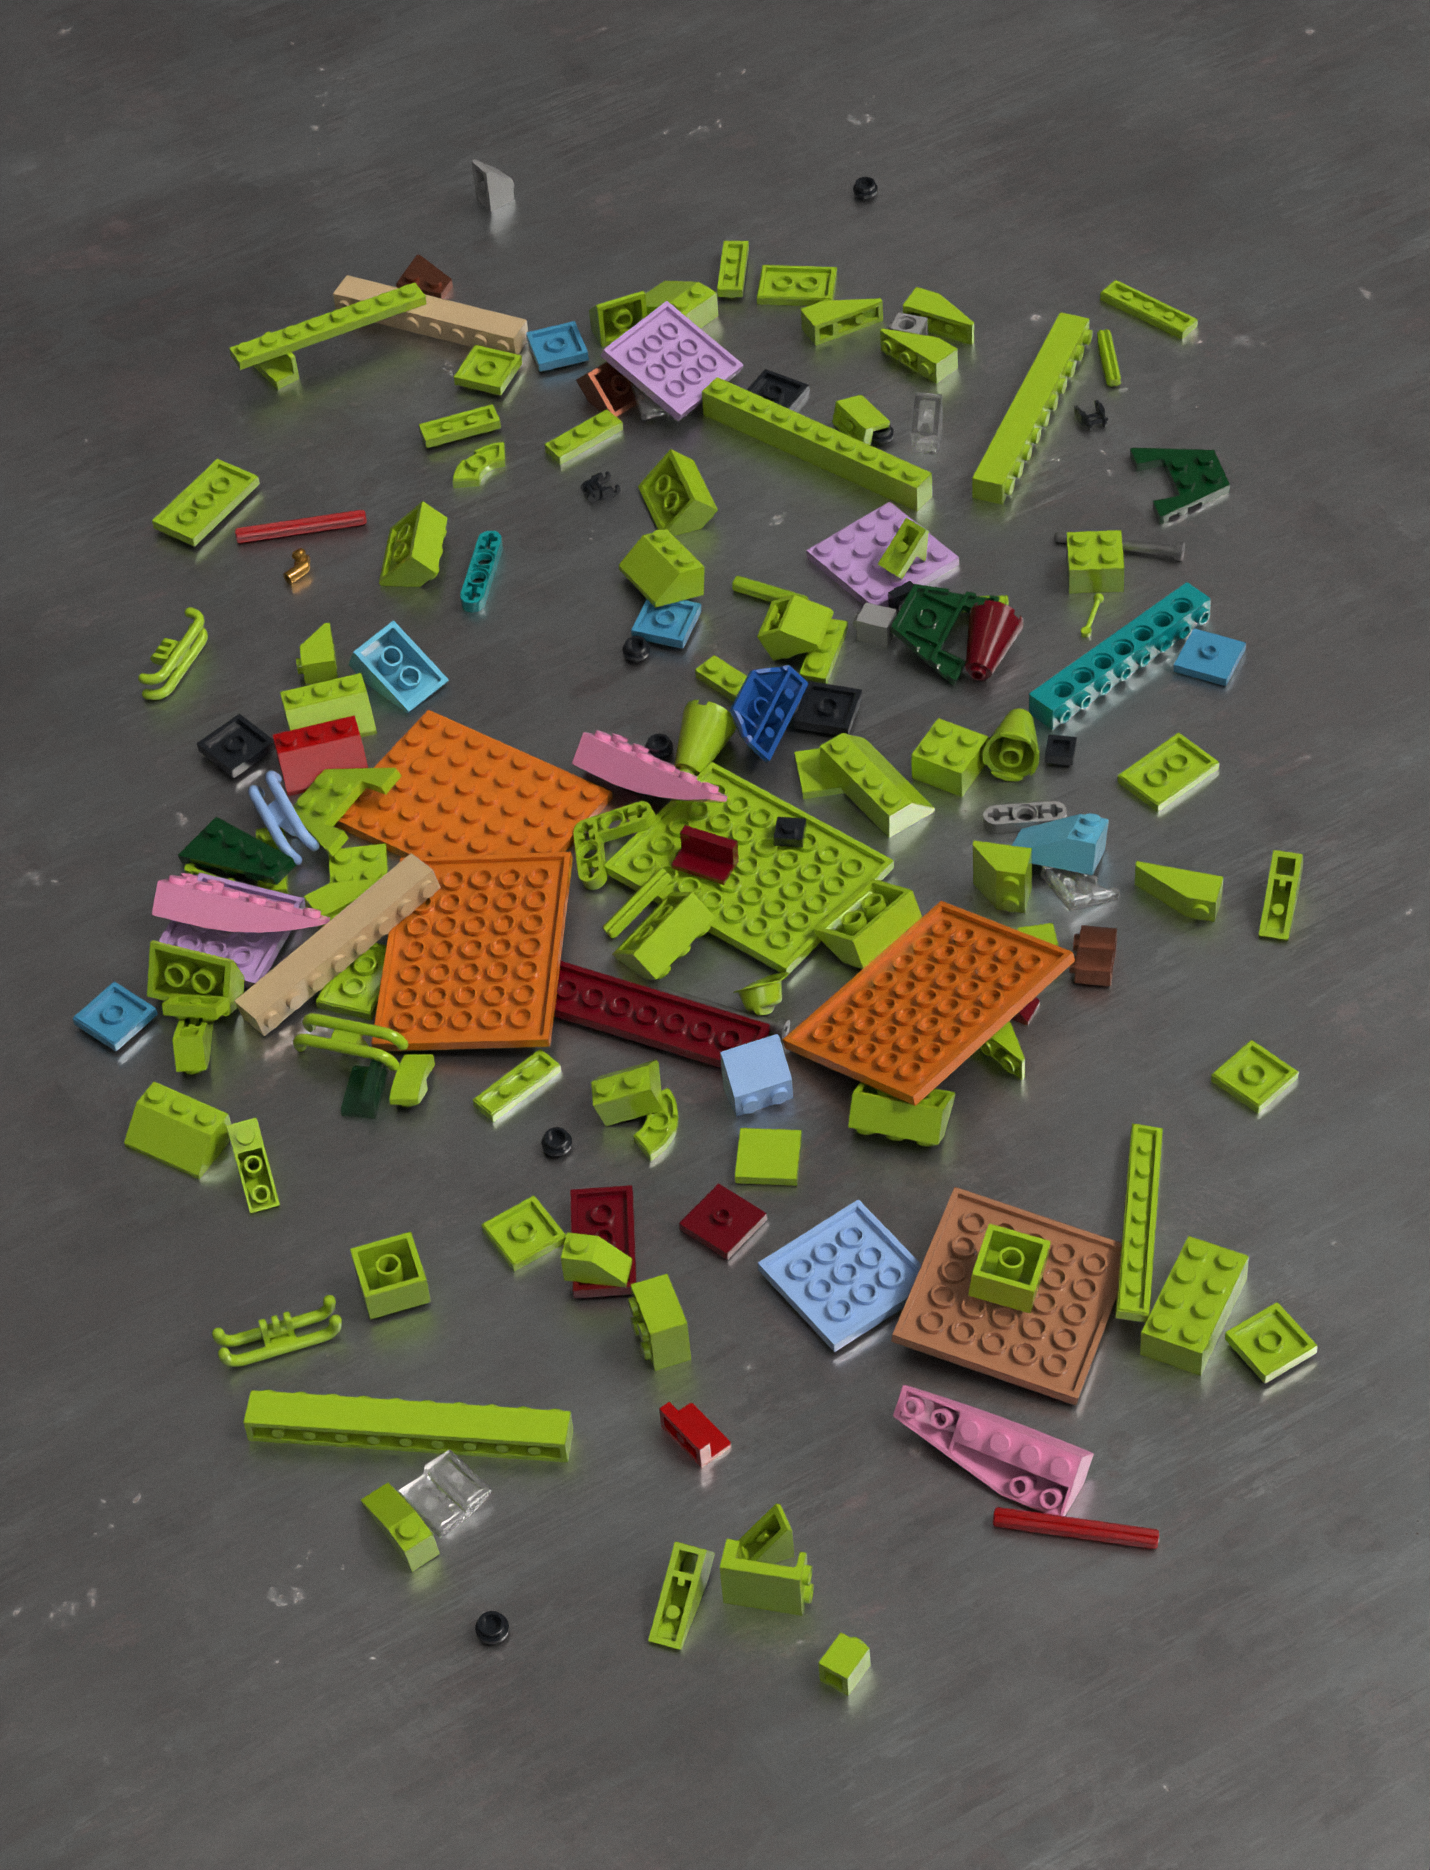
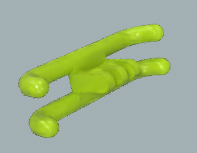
M192 607L186 608L184 611L185 616L194 621L188 625V631L181 641L164 638L155 650L156 653H153L150 657L154 664L161 665L162 668L155 674L141 673L138 676V681L145 685L159 684L169 677L164 686L159 689H144L142 691L144 699L156 701L168 697L208 640V633L203 627L205 620L199 610Z
M315 1013L304 1016L302 1020L304 1028L308 1032L314 1031L316 1026L334 1029L331 1038L298 1034L293 1039L294 1048L298 1052H304L307 1046L379 1061L391 1071H396L399 1068L397 1059L382 1049L370 1047L364 1040L363 1035L387 1040L396 1045L399 1050H406L409 1045L403 1035L390 1028Z
M326 1295L323 1298L322 1307L291 1317L289 1311L284 1312V1320L281 1321L278 1320L277 1315L271 1316L272 1323L267 1324L265 1319L258 1320L260 1327L240 1333L227 1335L222 1328L213 1329L212 1338L216 1344L222 1346L218 1350L219 1360L228 1367H241L331 1340L342 1328V1319L337 1314L332 1315L329 1318V1325L320 1331L296 1337L294 1329L327 1319L335 1310V1298L332 1295ZM263 1339L265 1347L237 1355L231 1354L229 1349L226 1348L244 1345Z

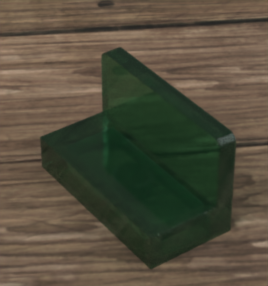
M371 1059L370 1066L354 1065L352 1067L340 1109L342 1116L376 1119L389 1073L386 1065Z

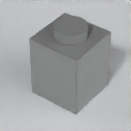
M866 602L861 612L856 613L853 621L857 640L888 648L894 637L890 630L897 616V610Z

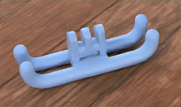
M268 771L265 774V780L275 800L267 806L263 799L265 791L257 785H251L248 788V795L278 849L292 857L296 865H300L302 857L289 845L280 828H283L292 836H297L311 851L319 849V842L306 830L280 784L282 777L275 771Z

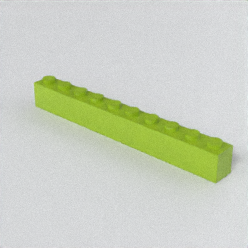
M1059 313L972 477V498L1003 505L1007 495H1012L1016 478L1021 477L1025 461H1029L1031 458L1033 445L1039 443L1042 428L1047 427L1051 411H1055L1057 408L1059 395L1064 394L1068 378L1073 377L1077 361L1082 360L1085 345H1089L1093 332L1089 329V318Z
M716 377L702 391L704 416L916 512L932 498V473L721 378Z
M269 1389L263 1391L251 1390L243 1422L248 1441L567 1463L574 1430L571 1411H563L561 1409L542 1410L531 1409L525 1406L512 1408L499 1407L494 1404L482 1406L467 1405L462 1402L452 1404L437 1403L431 1400L407 1401L399 1398L377 1399L368 1396L347 1397L337 1394L287 1393Z

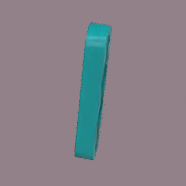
M485 531L477 539L460 593L461 605L466 612H479L486 605L503 550L502 536L497 531ZM481 560L491 561L490 563L483 565L478 563ZM477 578L485 579V581L481 583L472 582L474 579Z

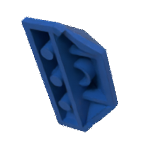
M790 665L750 671L729 710L740 737L766 763L771 760L809 684Z

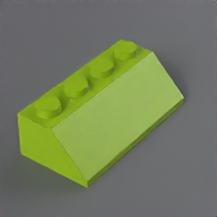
M842 733L820 745V767L842 787V791L888 838L935 812V808L865 738Z

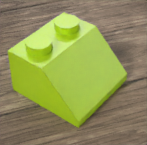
M640 291L595 305L589 309L591 331L601 347L610 345L647 316L645 292Z
M974 840L972 846L973 884L995 909L1025 913L1032 888V848Z
M657 1059L601 1075L591 1082L593 1107L605 1126L663 1110L659 1063Z

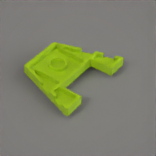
M396 768L324 769L305 793L298 798L293 807L306 830L333 857L349 839L343 830L335 828L334 825L366 788L387 794L401 778V774Z

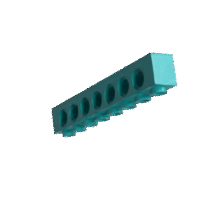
M1186 582L1030 692L1029 713L1052 731L1061 724H1065L1072 716L1082 709H1086L1097 698L1106 695L1118 683L1127 680L1139 668L1145 667L1160 653L1166 652L1170 646L1180 639L1187 637L1193 628L1196 629L1198 626L1204 625L1210 619L1211 598Z

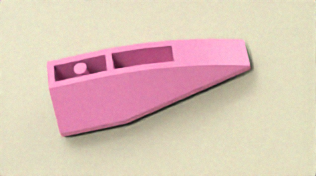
M596 730L595 734L583 732L572 761L573 765L614 785L638 793L692 802H726L728 798L726 795L718 792V786L698 781L697 776L676 769L674 765L649 754L648 748L635 743L632 746L627 743V738L614 733L611 736Z
M181 873L180 876L169 875V879L157 881L152 915L203 928L231 932L263 933L290 931L320 926L330 921V917L321 915V911L318 909L304 908L303 910L294 907V904L289 902H276L264 896L252 895L224 887V882L208 879L207 883L198 881V876L189 873Z
M907 1385L902 1386L893 1417L1001 1496L1045 1514L1066 1516L1084 1485L1094 1455L1090 1451L1006 1418Z

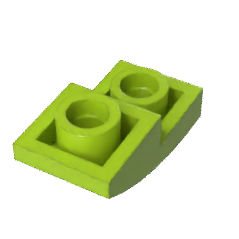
M433 1054L404 1055L392 1084L389 1098L390 1105L411 1107L420 1104L428 1091L426 1079L435 1066Z

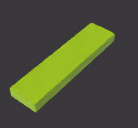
M1114 280L1100 292L1101 301L1183 340L1198 326V319L1117 280Z

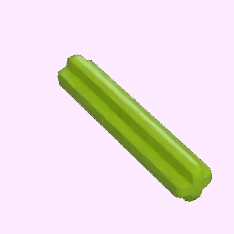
M1100 329L1097 332V341L1106 382L1109 387H1118L1121 384V376L1111 331Z
M736 576L732 582V589L735 592L768 602L792 595L808 600V597L742 576Z
M662 868L659 869L603 925L604 932L612 939L616 938L672 881L670 874Z

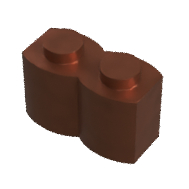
M1081 925L1080 934H1074L1073 951H1076L1077 955L1074 956L1075 962L1069 968V973L1075 974L1074 983L1111 986L1117 946V928Z

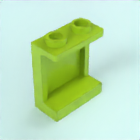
M726 1539L719 1567L723 1603L803 1616L805 1604H811L814 1593V1584L811 1583L813 1566L807 1563V1552H799L795 1567L745 1560L741 1556L740 1541Z

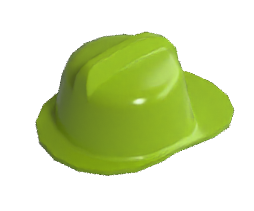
M781 972L761 978L733 993H738L746 1010L754 1011L758 1016L768 1015L773 1012L776 1005L782 1002V980L790 973Z

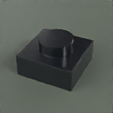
M911 581L888 592L889 608L896 609L897 615L914 585Z
M1048 734L1045 763L1073 765L1077 737Z
M777 817L774 846L803 848L807 827L806 818Z

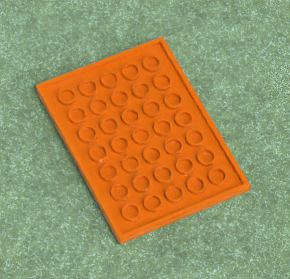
M427 710L374 767L396 768L401 774V778L387 794L366 788L334 826L374 845L386 843L387 851L400 857H407L410 853L416 857L566 852L574 843L573 831L576 824L584 819L599 815L613 798L612 791L431 710Z
M571 852L417 857L433 869L441 888L388 933L374 1025L397 1031L404 1036L409 1045L406 1050H399L396 1045L387 1040L372 1037V1047L384 1051L550 1047L573 862Z
M940 901L782 1040L787 1050L916 1106L1074 963V954L1070 950Z

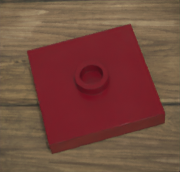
M718 1183L679 1222V1229L726 1260H729L767 1221V1213Z

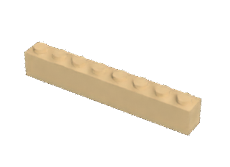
M347 275L333 293L335 308L341 309L359 301L378 296L381 293L395 290L397 287ZM425 295L426 305L375 322L469 347L479 345L518 355L527 343L526 332H528L526 319Z
M410 853L238 997L234 1002L243 1019L264 1037L274 1028L278 1027L283 1020L299 1009L315 993L323 989L334 977L344 971L347 966L365 953L384 935L388 934L391 929L441 888L433 869Z

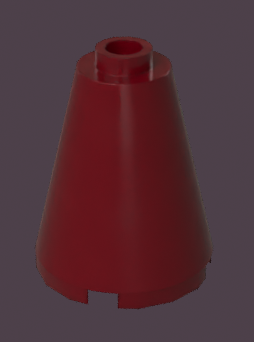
M985 600L983 605L978 606V602L974 603L969 613L965 669L970 677L975 680L988 679L993 675L1024 626L1022 616L1020 615V618L1014 615L1015 609L1004 603Z

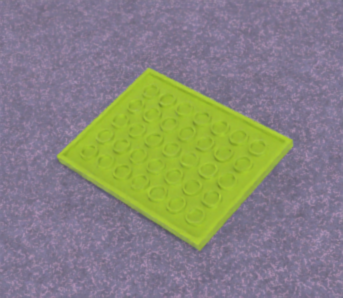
M711 762L697 776V780L702 783L708 782L718 786V792L728 797L726 802H692L672 799L656 815V820L650 828L639 831L603 865L607 875L635 891H638L659 869H664L670 874L672 881L653 901L660 904L671 892H693L715 916L709 924L711 926L708 931L709 933L780 973H791L821 942L812 928L871 878L882 881L894 869V860ZM777 817L806 818L807 827L803 848L774 846ZM684 825L738 842L739 862L724 885L672 869L671 864L681 850L680 832Z

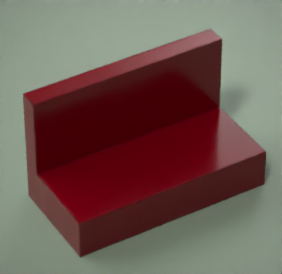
M684 825L680 832L681 850L671 864L672 869L724 885L739 862L738 842Z

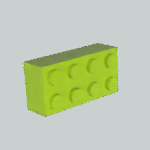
M1188 1236L1141 1331L1140 1355L1201 1376L1247 1280L1249 1256Z

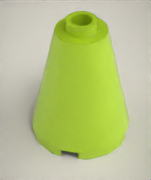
M694 699L688 701L683 710L674 766L680 771L698 776L713 762L736 731V726L731 713L724 707L707 701L706 705L698 704L699 700Z
M1021 708L1013 709L1007 713L983 748V762L991 769V774L1004 781L1017 782L1023 780V777L1029 774L1031 776L1035 773L1040 761L1033 716L1027 710Z

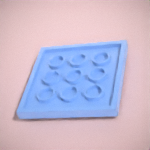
M858 1199L758 1262V1271L826 1344L836 1352L904 1308L922 1264Z

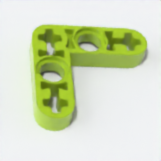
M636 802L584 819L576 824L573 835L579 879L586 889L597 890L607 881V872L603 866L606 863L605 842L646 830L654 824L656 815L648 802ZM621 821L617 827L608 828L612 822ZM587 832H589V838L591 840H586L585 837L587 836ZM597 850L594 856L584 858L587 852ZM592 868H594V870L596 871V872H594L593 877H592V871L590 870V869H592Z

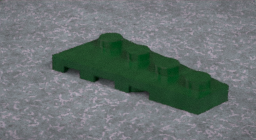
M215 817L178 854L182 863L189 864L195 862L199 863L202 868L207 869L216 867L223 869L224 873L232 875L241 873L245 874L249 879L278 885L296 866L292 857L218 817Z

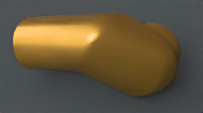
M303 548L292 552V558L295 560L294 567L283 573L285 581L290 585L306 575L310 570V556L306 554Z

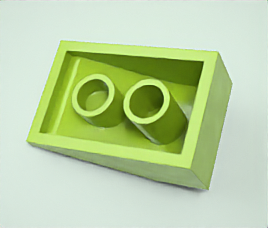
M664 280L645 294L647 316L666 301L700 329L719 316L717 292L700 282Z

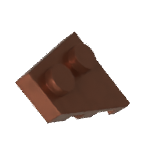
M418 254L396 283V287L400 288L415 282L425 295L444 299L453 287L452 279Z

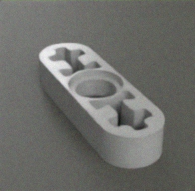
M1058 801L993 805L986 808L983 813V826L986 831L992 834L1019 833L1022 828L1066 818L1067 808ZM1028 814L1033 818L1028 821H1022L1018 819V816Z

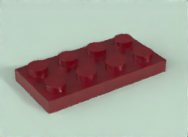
M633 1186L571 1189V1233L599 1236L632 1258L626 1288L573 1282L574 1298L632 1294L631 1284L637 1283Z

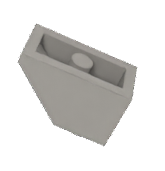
M478 160L472 161L477 202L490 212H493L515 200L514 182L510 176Z

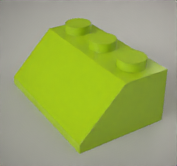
M672 449L665 454L638 485L658 530L667 529L673 536L702 529L718 511L694 460Z
M422 501L390 527L378 584L394 587H421L428 580L432 581L440 570L438 565L443 553L442 544L447 533L445 529L448 518Z
M667 529L655 530L653 533L642 535L619 564V570L655 608L704 595V566Z
M361 673L280 692L289 731L355 715L361 738L377 734Z
M871 878L812 929L818 938L843 963L864 969L920 920L922 915L911 889Z
M671 892L612 955L644 979L660 980L670 972V965L677 958H682L690 951V944L695 938H700L711 928L709 924L715 916L693 892Z
M154 940L150 942L147 997L166 1001L175 993L229 997L230 1008L222 1015L229 1016L237 1009L234 1001L244 993L245 977L234 960Z
M154 1081L136 1102L124 1144L134 1151L200 1180L229 1144L230 1137L227 1125H230L231 1122L228 1113Z
M861 1082L852 1094L848 1127L857 1129L858 1133L865 1135L879 1133L886 1135L891 1140L902 1141L910 1139L915 1140L918 1145L926 1147L939 1145L945 1136L956 1092L934 1089L914 1106Z

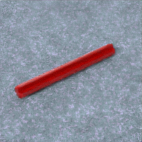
M361 509L240 527L235 529L237 543L241 544L362 526L367 522L366 513Z
M1002 1507L995 1508L993 1515V1525L995 1527L1156 1549L1159 1544V1530Z

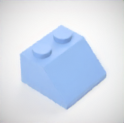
M778 1034L720 1052L723 1089L736 1117L793 1099L792 1078Z

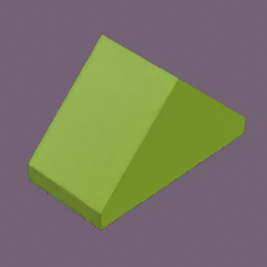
M776 1503L739 1539L741 1556L745 1560L775 1564L795 1557L793 1531L781 1504Z

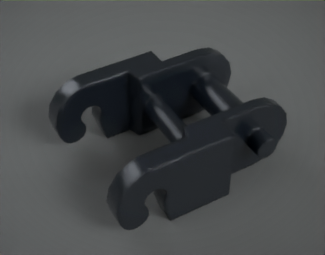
M1099 400L1094 401L1097 412L1089 415L1082 411L1078 405L1074 406L1077 420L1088 431L1092 430L1094 425L1102 424L1104 427L1107 426L1108 417L1105 416V408L1102 403H1099ZM1096 416L1098 417V419L1091 420V421H1090V419H1089V418H1093V417H1096Z
M609 471L605 472V477L600 472L592 475L591 479L581 484V490L589 493V501L594 502L600 499L604 501L617 496L621 492L618 484L615 485V490H613L611 485L608 487L601 486L610 481L611 474Z

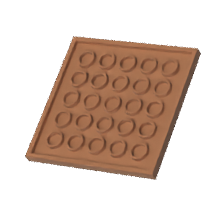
M954 1187L896 1324L891 1342L1077 1405L1117 1299L1121 1242ZM989 1223L1051 1241L1047 1264L1031 1313L968 1296L972 1272Z

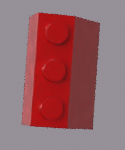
M355 715L272 735L288 797L305 793L324 769L368 768Z

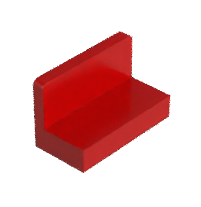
M670 1401L659 1408L661 1427L701 1468L731 1448V1442L693 1403L687 1404L679 1411Z

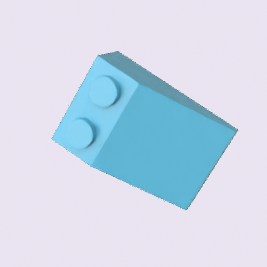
M394 620L353 651L348 664L356 674H362L364 682L369 687L408 714L449 681Z
M1092 813L1078 814L1022 828L1012 846L1032 848V864L1093 875L1105 852L1109 819L1101 818L1099 815Z

